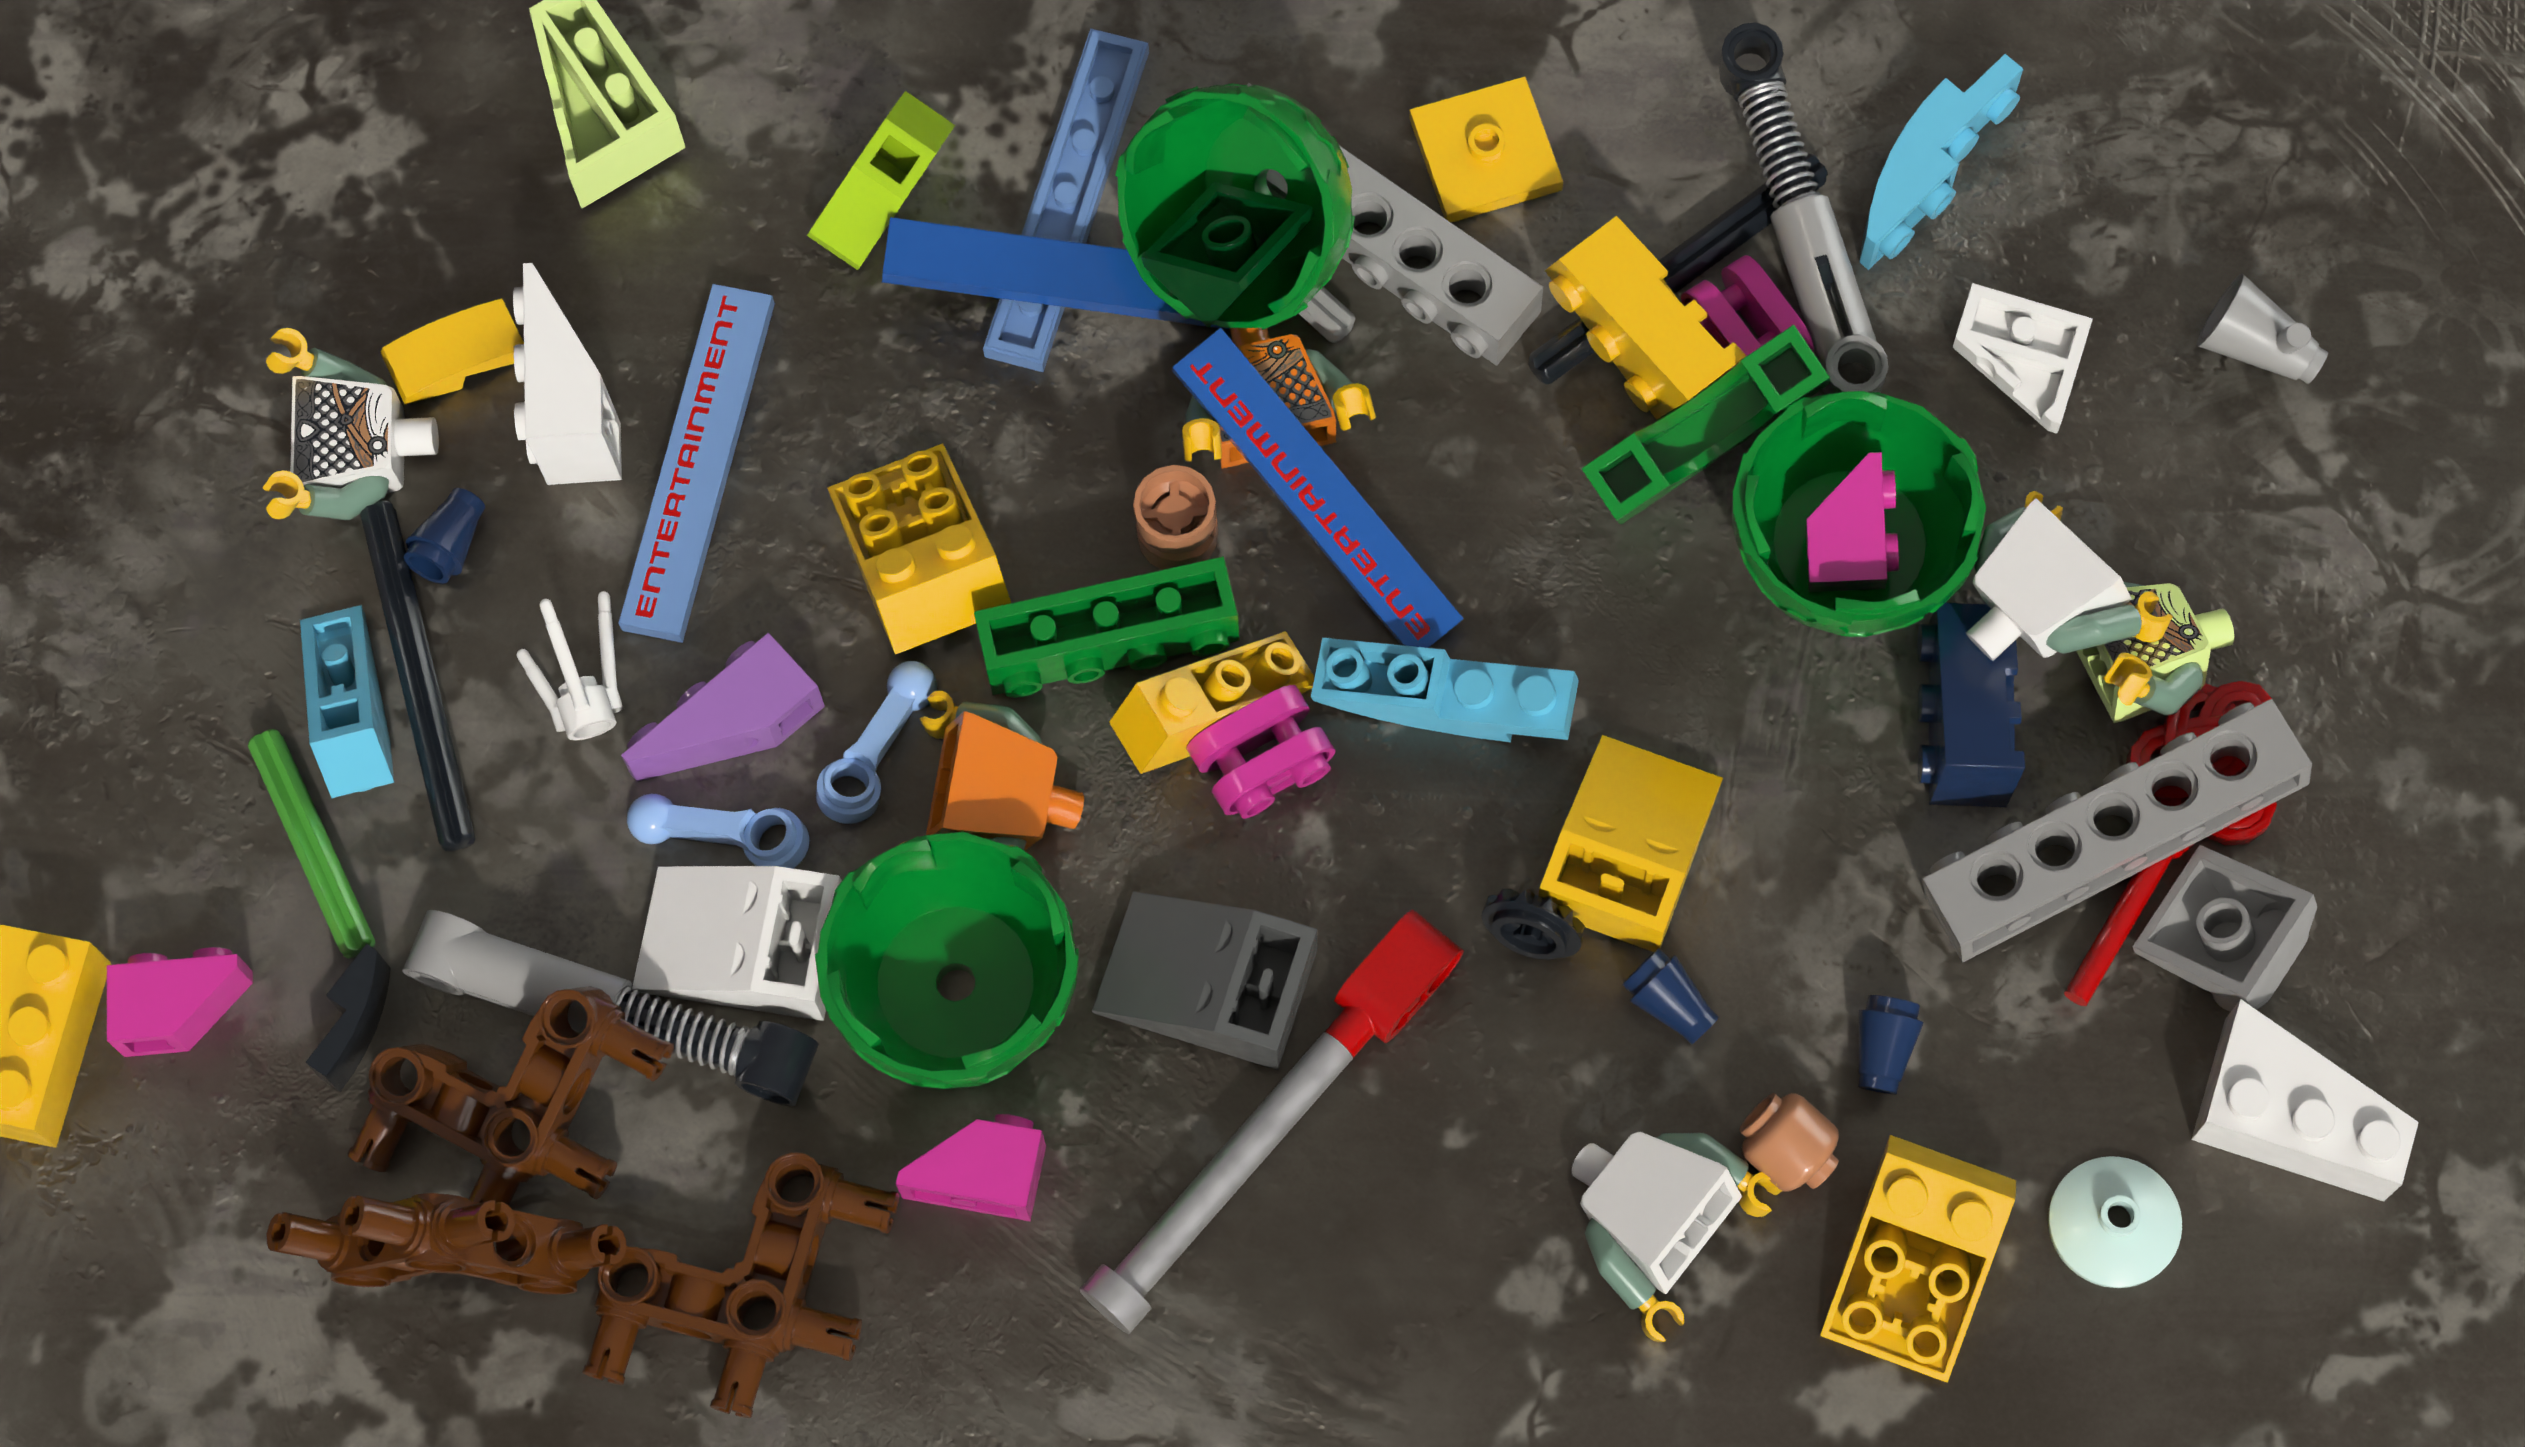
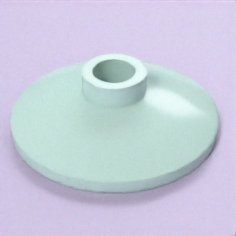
M2108 1156L2086 1161L2071 1170L2063 1178L2050 1202L2048 1227L2055 1250L2062 1261L2074 1273L2093 1284L2103 1287L2128 1288L2151 1280L2170 1263L2181 1240L2182 1216L2175 1194L2158 1173L2138 1161L2124 1157ZM2113 1206H2120L2126 1209L2131 1218L2130 1225L2123 1228L2113 1225L2108 1218V1209Z

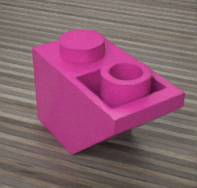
M1882 452L1868 453L1807 518L1806 541L1809 592L1885 589L1887 572L1899 571L1897 533H1885L1884 509L1896 508L1895 471H1882Z
M217 947L195 950L192 953V958L168 960V957L162 954L142 953L128 957L127 964L107 965V1042L124 1057L188 1052L253 984V971L238 954H232V951L229 949Z

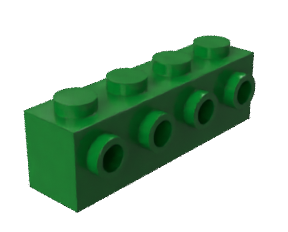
M1224 556L974 611L992 695L1005 693L1006 696L1013 698L1032 695L1040 691L1043 684L1065 679L1073 684L1088 683L1101 678L1106 670L1128 665L1134 670L1151 669L1165 663L1169 656L1192 652L1195 656L1214 655L1226 650L1229 647V643L1240 641L1238 613Z

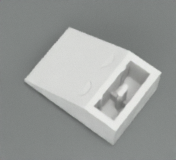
M523 263V287H514L513 290L515 320L517 325L524 324V344L514 346L516 378L518 382H524L525 402L515 403L514 409L518 440H526L529 463L538 464L547 485L622 480L621 423L601 374L533 263Z
M779 866L658 867L632 990H638L639 993L824 1021L826 1009L820 997L815 954L818 953L820 932L832 906L835 889L842 882L840 876Z

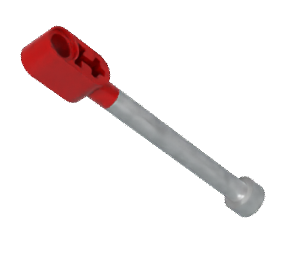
M1414 909L1407 912L1356 968L1337 993L1334 1002L1344 1009L1118 1267L1113 1271L1102 1264L1079 1289L1087 1301L1116 1327L1130 1334L1152 1309L1144 1296L1372 1036L1375 1035L1384 1043L1392 1040L1449 976L1460 961L1464 950Z

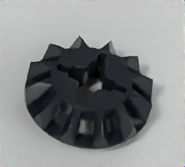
M1502 889L1498 895L1488 896L1482 911V921L1488 931L1505 947L1521 955L1550 960L1570 957L1581 948L1585 925L1573 916V910L1569 906L1557 905L1552 902L1551 896H1537L1530 889H1525L1522 893L1512 889Z

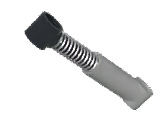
M1756 22L1744 23L1732 29L1724 40L1719 66L1720 82L1726 92L1733 96L1735 101L1740 102V107L1744 108L1742 114L1748 119L1746 126L1751 128L1749 135L1754 138L1752 144L1755 148H1758L1756 156L1761 158L1759 165L1764 168L1762 174L1765 178H1768L1766 186L1771 188L1769 195L1774 198L1773 207L1777 208L1770 218L1807 330L1813 341L1816 357L1830 376V384L1823 388L1824 394L1848 391L1881 393L1888 371L1887 355L1876 340L1828 196L1813 191L1818 184L1810 181L1814 177L1813 172L1807 171L1811 163L1803 161L1808 154L1800 151L1804 146L1803 142L1797 141L1801 133L1793 131L1798 124L1790 121L1794 113L1787 111L1791 103L1784 101L1788 94L1785 92L1786 88L1784 87L1787 81L1782 69L1784 55L1782 41L1777 33L1767 25ZM1752 53L1763 58L1767 65L1758 71H1748L1741 68L1735 60L1743 54ZM1827 290H1829L1844 335L1842 339L1826 294ZM1846 363H1859L1868 369L1871 378L1863 384L1848 383L1841 377L1838 369Z
M427 910L402 969L403 973L411 979L438 991L453 995H463V993L531 1016H535L547 996L557 990L588 986L601 989L610 996L614 1004L621 1007V1011L625 1013V1021L663 1041L667 1040L674 1044L672 1054L676 1052L679 1059L687 1056L688 1061L691 1063L698 1060L700 1066L708 1063L712 1070L719 1067L721 1073L728 1072L730 1076L734 1075L736 1079L735 1085L743 1091L765 1101L787 1107H795L819 1045L808 1035L777 1023L759 1021L757 1027L754 1026L749 1029L746 1026L736 1028V1024L733 1022L729 1027H726L724 1019L715 1023L713 1015L705 1020L703 1012L693 1016L692 1008L687 1009L684 1013L680 1004L672 1009L670 1001L661 1005L659 997L655 998L653 1002L650 1001L649 994L639 998V991L635 990L632 992V983L629 980L488 934L482 928L465 919L436 910ZM575 1000L568 1010V1022L573 1030L583 1032L588 1020L587 1012L583 1005Z

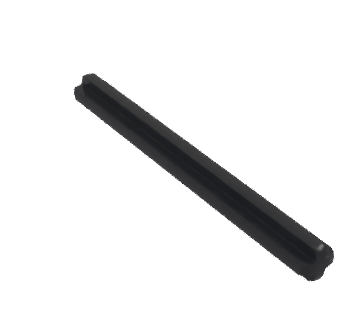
M1808 154L1803 161L1811 163L1807 171L1814 173V177L1810 181L1818 184L1816 189L1813 190L1816 191L1825 184L1828 172L1814 154ZM1766 183L1659 260L1668 270V276L1664 278V281L1674 294L1772 223L1770 216L1777 208L1773 207L1774 198L1770 197L1771 188H1768ZM1581 318L1530 354L1528 365L1533 374L1543 384L1553 383L1595 352L1586 336V333L1590 330Z
M379 501L373 505L366 506L361 511L360 516L438 842L445 851H457L473 845L475 834L411 570L404 560L406 550L397 512L390 501Z

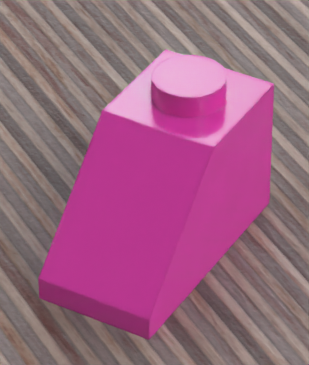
M997 1114L995 1115L994 1122L976 1119L898 1171L896 1186L902 1199L1031 1222L1046 1149L1043 1133L1041 1130L1033 1129L1034 1123L1031 1120L1015 1115Z

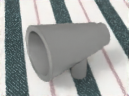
M2244 274L2236 277L2223 293L2205 322L2197 340L2198 347L2293 380L2300 379L2307 384L2315 378L2328 356V352L2319 347V342L2311 336V331L2307 325L2295 322Z

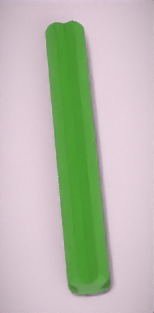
M269 729L253 736L248 742V748L339 951L347 959L355 958L366 944L373 948L375 946V939L284 737L276 729Z

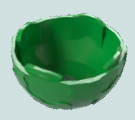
M1234 83L1203 88L1196 86L1165 99L1166 103L1155 111L1120 155L1115 174L1118 178V217L1124 237L1122 241L1140 277L1155 295L1186 319L1192 318L1201 321L1144 267L1141 256L1213 182L1274 196L1268 189L1266 182L1269 169L1279 172L1286 181L1287 195L1285 199L1312 206L1315 216L1222 313L1213 325L1224 328H1262L1263 330L1296 316L1308 307L1307 303L1331 280L1349 247L1353 232L1355 216H1352V186L1347 169L1349 165L1334 135L1331 136L1322 126L1321 120L1300 102L1283 93L1263 86H1247Z
M1848 391L1812 398L1803 397L1786 406L1777 416V419L1756 437L1748 452L1742 456L1733 486L1732 526L1743 563L1760 591L1787 616L1806 626L1846 637H1868L1908 627L1922 620L1925 614L1929 612L1934 613L1963 586L1980 556L1978 550L1984 528L1986 505L1977 473L1976 455L1965 439L1958 437L1923 406L1880 392ZM1882 452V471H1895L1896 508L1884 509L1885 533H1897L1899 571L1887 572L1885 589L1809 592L1806 541L1807 518L1868 453Z
M966 832L939 833L917 836L871 858L861 867L846 875L835 889L832 906L820 932L818 953L815 954L820 997L825 1009L848 1045L863 1060L877 1070L915 1086L942 1089L973 1087L989 1083L1010 1073L1020 1062L1046 1043L1055 1031V1027L1060 1026L1072 999L1077 983L1079 949L1075 946L1072 919L1065 903L1041 872L1043 869L1034 857L1018 846L1005 845ZM954 970L966 971L975 979V986L971 994L959 1001H951L944 998L938 990L941 979L947 973Z

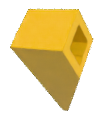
M1284 631L1137 682L1109 723L1139 773L1143 774L1190 757L1186 748L1197 734L1268 693L1288 685H1296L1301 694L1312 689L1314 675L1288 633Z

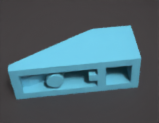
M362 605L300 620L309 743L331 798L363 792L394 783L390 737Z

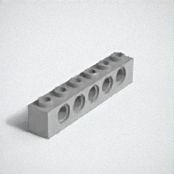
M1340 146L1349 165L1347 169L1352 186V216H1355L1350 244L1342 258L1352 265L1355 274L1365 284L1374 289L1384 287L1400 298L1403 307L1414 318L1426 324L1433 321L1449 332L1452 341L1464 353L1473 358L1483 356L1497 366L1541 313L1543 286ZM1269 169L1266 177L1268 189L1275 197L1285 199L1287 184L1284 177L1279 172ZM1372 222L1378 224L1383 229L1378 233L1366 235L1359 233L1354 228L1361 223ZM1412 256H1422L1432 263L1422 269H1413L1405 265L1403 261ZM1461 290H1471L1479 294L1481 299L1467 304L1455 300L1452 295Z
M2273 699L2257 707H2254L2252 703L2239 705L2219 719L2218 727L2198 737L2193 732L2183 734L2167 743L2160 751L2161 756L2140 767L2136 762L2122 765L2103 779V786L2082 797L2079 792L2066 794L2052 802L2045 809V816L2025 826L2021 822L2010 823L1995 831L1987 839L1988 845L1967 856L1961 851L1952 853L1932 865L1929 869L1930 875L1923 878L1925 898L1962 963L2309 785L2312 763ZM2233 756L2242 760L2247 769L2236 776H2224L2218 773L2212 767V764L2221 757ZM2177 786L2183 789L2189 798L2181 805L2166 806L2158 802L2154 794L2162 787ZM2116 815L2126 819L2131 827L2120 836H2107L2096 828V824L2106 816ZM2050 845L2064 846L2073 854L2071 860L2061 866L2046 865L2037 856L2041 850ZM1997 874L2007 876L2015 883L2014 888L2003 896H1991L1980 889L1984 879Z

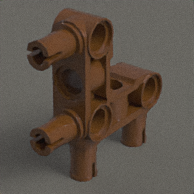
M588 986L557 990L547 996L540 1009L530 1021L522 1038L526 1047L508 1084L505 1086H498L468 1070L467 1061L450 1052L427 1044L388 1048L379 1053L371 1063L368 1101L372 1104V1107L353 1147L349 1149L348 1157L355 1162H361L362 1158H365L363 1166L374 1171L386 1172L389 1167V1161L408 1122H414L480 1158L484 1167L468 1198L473 1202L483 1203L489 1200H496L495 1203L503 1202L509 1206L520 1182H527L529 1178L538 1175L544 1177L548 1173L588 1193L590 1197L597 1200L610 1184V1181L604 1179L605 1175L610 1177L614 1175L617 1162L610 1158L607 1159L569 1139L568 1128L602 1057L607 1055L645 1075L647 1079L655 1081L667 1065L660 1060L662 1057L666 1059L671 1057L674 1044L667 1040L663 1041L625 1021V1013L621 1011L620 1006L612 1002L609 995L601 989ZM575 1000L582 1004L587 1012L586 1028L581 1034L576 1033L568 1022V1010ZM406 1058L414 1064L418 1074L416 1086L412 1091L404 1086L400 1075L401 1066ZM517 1118L521 1119L530 1130L531 1139L525 1151L520 1150L512 1140L511 1130Z
M791 1152L778 1157L768 1168L756 1194L751 1211L756 1219L744 1260L735 1263L734 1269L726 1268L723 1273L682 1263L679 1257L673 1253L658 1249L627 1246L625 1256L619 1263L599 1267L598 1283L600 1289L594 1307L597 1308L596 1315L601 1317L587 1364L584 1365L582 1373L601 1381L604 1378H608L609 1383L623 1385L625 1381L624 1375L639 1328L646 1329L647 1325L722 1344L723 1348L728 1350L715 1397L712 1399L710 1407L730 1414L732 1410L736 1412L735 1415L738 1417L751 1418L753 1414L752 1408L766 1362H773L780 1352L792 1351L795 1346L842 1357L846 1361L852 1360L857 1347L853 1345V1340L850 1339L859 1341L862 1319H851L806 1307L805 1295L827 1223L830 1224L835 1218L878 1229L888 1234L894 1222V1219L890 1218L891 1213L896 1214L899 1193L845 1181L844 1173H840L838 1168L818 1164L812 1157L804 1153ZM804 1175L815 1180L814 1189L805 1200L788 1202L782 1199V1189L791 1178ZM634 1268H643L648 1271V1282L639 1294L631 1297L618 1294V1282L624 1273ZM760 1301H769L775 1304L776 1315L772 1323L766 1328L750 1330L744 1327V1315L751 1305Z
M439 1193L416 1194L411 1198L394 1202L356 1195V1197L351 1196L345 1201L341 1212L336 1216L328 1218L326 1221L282 1212L274 1215L267 1231V1246L270 1251L316 1259L326 1272H331V1281L356 1287H386L391 1285L392 1282L410 1280L414 1276L429 1273H458L493 1280L495 1283L516 1286L521 1290L533 1293L572 1294L577 1292L578 1280L585 1277L591 1268L619 1263L625 1256L627 1248L624 1233L616 1226L608 1227V1224H601L583 1229V1224L580 1222L512 1210L506 1203H495L496 1200L478 1203L465 1197Z

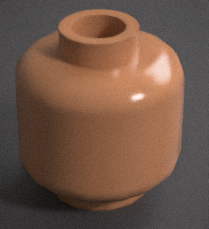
M1775 1093L1768 1095L1752 1110L1739 1129V1132L1745 1136L1741 1147L1743 1157L1759 1172L1766 1174L1771 1179L1770 1181L1782 1191H1792L1805 1183L1811 1189H1815L1831 1175L1838 1165L1839 1160L1832 1154L1839 1138L1838 1129L1811 1103L1796 1093H1790L1781 1098Z

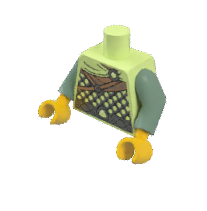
M2124 582L2132 598L2126 605L2135 607L2140 595L2144 592L2152 591L2158 596L2159 601L2154 611L2150 614L2156 617H2162L2167 614L2173 616L2163 637L2151 643L2130 637L2076 652L2113 723L2125 721L2150 710L2163 715H2174L2205 685L2211 650L2233 645L2234 629L2232 621L2224 609L2194 615L2180 588L2171 583L2145 586Z

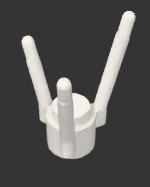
M605 591L598 594L602 685H597L594 676L579 677L553 604L549 599H542L539 604L565 679V683L558 689L561 697H557L542 671L526 649L518 650L517 658L549 709L557 732L566 731L567 737L575 741L601 735L616 725L614 713L623 710L617 690L610 595Z

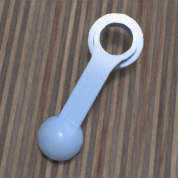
M906 661L897 665L891 671L887 680L888 696L858 741L843 753V759L830 763L821 771L817 780L816 801L820 810L828 818L839 823L853 824L866 820L876 811L881 793V783L876 773L878 764L912 712L927 707L930 704L927 699L932 692L937 691L936 677L927 665L918 661ZM852 776L861 780L867 789L858 796L846 797L838 794L831 784L840 777Z
M651 793L637 798L631 804L627 813L629 831L640 842L659 844L671 837L737 845L743 848L745 855L755 866H779L793 869L804 859L809 848L810 840L806 826L793 812L783 808L766 809L757 814L752 809L738 812L674 805L665 796ZM774 825L786 826L785 837L777 847L771 850L759 849L760 838L768 828Z

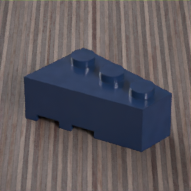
M1945 603L1936 612L1932 613L1929 624H1920L1917 643L1918 661L1929 662V684H1920L1918 721L1929 723V745H1920L1918 781L1919 783H1929V805L2007 807L2025 770L2024 751H2015L2014 724H2020L2022 719L2021 702H2014V675H2017L2018 672L2016 640L1992 661L1966 634L1991 610L1987 604Z

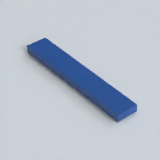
M890 217L882 283L1206 326L1202 321L1192 318L1186 319L1155 295L1140 277L1127 249ZM1213 324L1210 326V327H1216V328L1229 329V328H1224V327H1220V326L1213 325Z

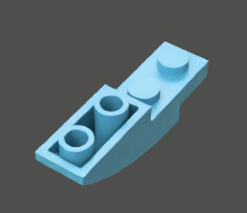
M2004 54L1965 92H1962L1945 78L1923 101L1905 125L1891 149L1880 174L1866 222L1860 263L1868 270L1884 255L1889 259L1896 257L1914 236L1915 231L1912 228L1925 215L1930 219H1934L1946 209L1956 194L1952 186L1959 162L1967 156L1979 139L1977 132L1990 120L1996 125L2001 123L2019 102L2020 96L2016 91L2023 68L2008 55Z
M1322 638L1311 698L1315 702L1362 716L1465 737L1511 742L1512 734L1568 740L1579 680L1575 671L1450 659L1445 649Z

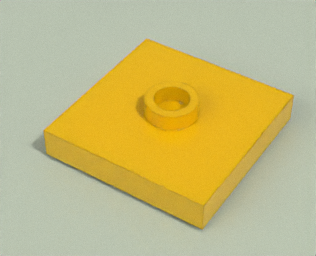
M1526 77L1410 109L1409 119L1443 216L1452 223L1563 190V179Z

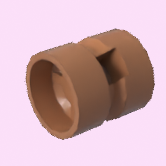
M1178 465L1157 468L1144 477L1136 489L1133 503L1137 538L1142 554L1150 564L1161 570L1208 560L1216 549L1218 539L1216 500L1210 483L1201 473L1190 467Z

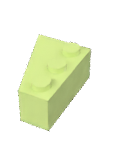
M543 0L529 8L553 103L556 124L563 145L569 178L581 209L686 148L674 112L597 0Z

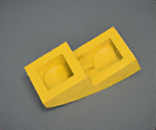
M501 298L459 311L422 326L382 347L381 356L404 404H409L461 390L466 376L514 364V346L524 344Z

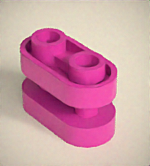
M1748 255L1740 257L1722 269V280L1726 289L1721 292L1711 282L1703 280L1681 295V302L1684 306L1695 299L1707 312V318L1700 322V324L1723 349L1734 342L1748 356L1792 325H1795L1814 353L1812 338L1801 318L1763 268ZM1737 310L1741 312V314L1744 316V318L1747 320V322L1750 324L1753 330L1757 333V335L1759 336L1758 339H1756L1753 336V334L1750 332V330L1738 316V314L1736 313ZM1730 368L1728 371H1726V372H1725L1724 374H1722L1720 377H1723V376H1724L1726 373H1728L1732 368Z
M1296 685L1281 687L1201 731L1187 745L1186 749L1201 773L1211 772L1220 768L1224 774V777L1213 786L1212 793L1225 815L1239 813L1243 819L1253 817L1267 809L1275 801L1274 794L1294 783L1299 788L1311 785L1330 771L1331 767L1328 761L1334 756L1336 751L1321 727H1314L1302 732L1298 726V723L1309 713L1310 707ZM1274 738L1279 742L1277 746L1248 762L1243 758L1245 754Z

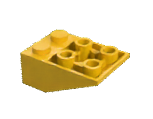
M943 443L924 451L914 452L906 458L866 473L856 474L848 480L827 487L895 655L976 624L974 611L1011 603L994 550Z
M1602 735L1559 835L1540 885L1538 896H1551L1552 902L1557 905L1569 906L1573 910V916L1578 918L1588 929L1652 952L1661 948L1723 778Z
M1890 1135L1820 1336L1948 1383L2015 1202L2016 1180Z

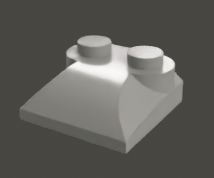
M2199 845L2132 947L2139 956L2211 992L2215 1002L2225 1010L2231 1012L2240 999L2253 1008L2259 1009L2270 1000L2305 946L2317 910V903L2314 894Z

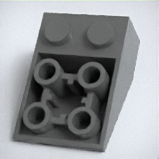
M1133 891L1092 1013L1278 1070L1317 954V929L1257 910Z

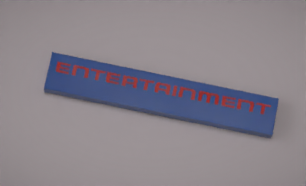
M1219 328L1172 367L1173 373L1213 421L1218 423L1223 433L1400 645L1430 648L1464 619L1222 328Z

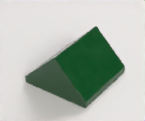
M1213 182L1141 256L1144 267L1209 328L1315 215L1310 205Z

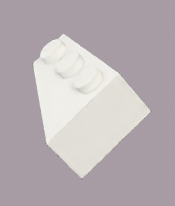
M2240 999L2225 1019L2191 1140L2385 1201L2403 1183L2419 1122Z

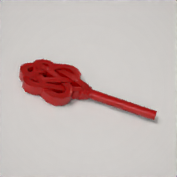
M2237 681L2215 687L2205 683L2174 715H2166L2163 725L2142 733L2127 754L2126 764L2136 762L2140 767L2150 762V758L2160 753L2161 749L2173 739L2190 732L2195 733L2196 737L2218 727L2219 719L2233 708L2245 703H2252L2254 707H2257L2272 698L2259 684ZM2200 710L2197 717L2189 718L2192 711ZM2224 756L2212 764V767L2224 776H2236L2247 769L2242 760L2233 756ZM2177 786L2162 787L2154 794L2155 799L2166 806L2181 805L2189 798L2188 794ZM2274 802L2206 838L2223 845L2249 844L2266 831L2272 820L2277 803ZM2194 844L2132 875L2064 991V995L2070 1001L2080 1006L2088 1005L2172 859L2180 858Z

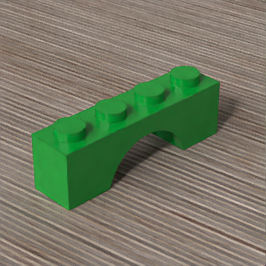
M1792 325L1743 358L1728 373L1690 401L1655 423L1634 432L1581 469L1619 524H1623L1770 425L1786 406L1803 397L1810 398L1830 384V376L1795 325Z

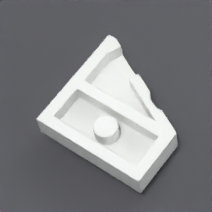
M1972 283L1953 348L2045 429L2058 433L2093 318Z

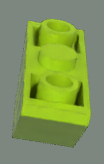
M905 91L854 163L807 236L858 270L889 225L890 217L894 218L955 125Z

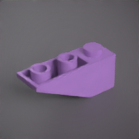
M767 633L756 643L749 641L738 647L727 659L726 668L708 683L702 681L690 687L678 700L677 709L659 724L656 722L649 723L638 730L630 739L627 745L628 750L621 757L631 776L638 782L775 748L825 707L817 684L780 644Z

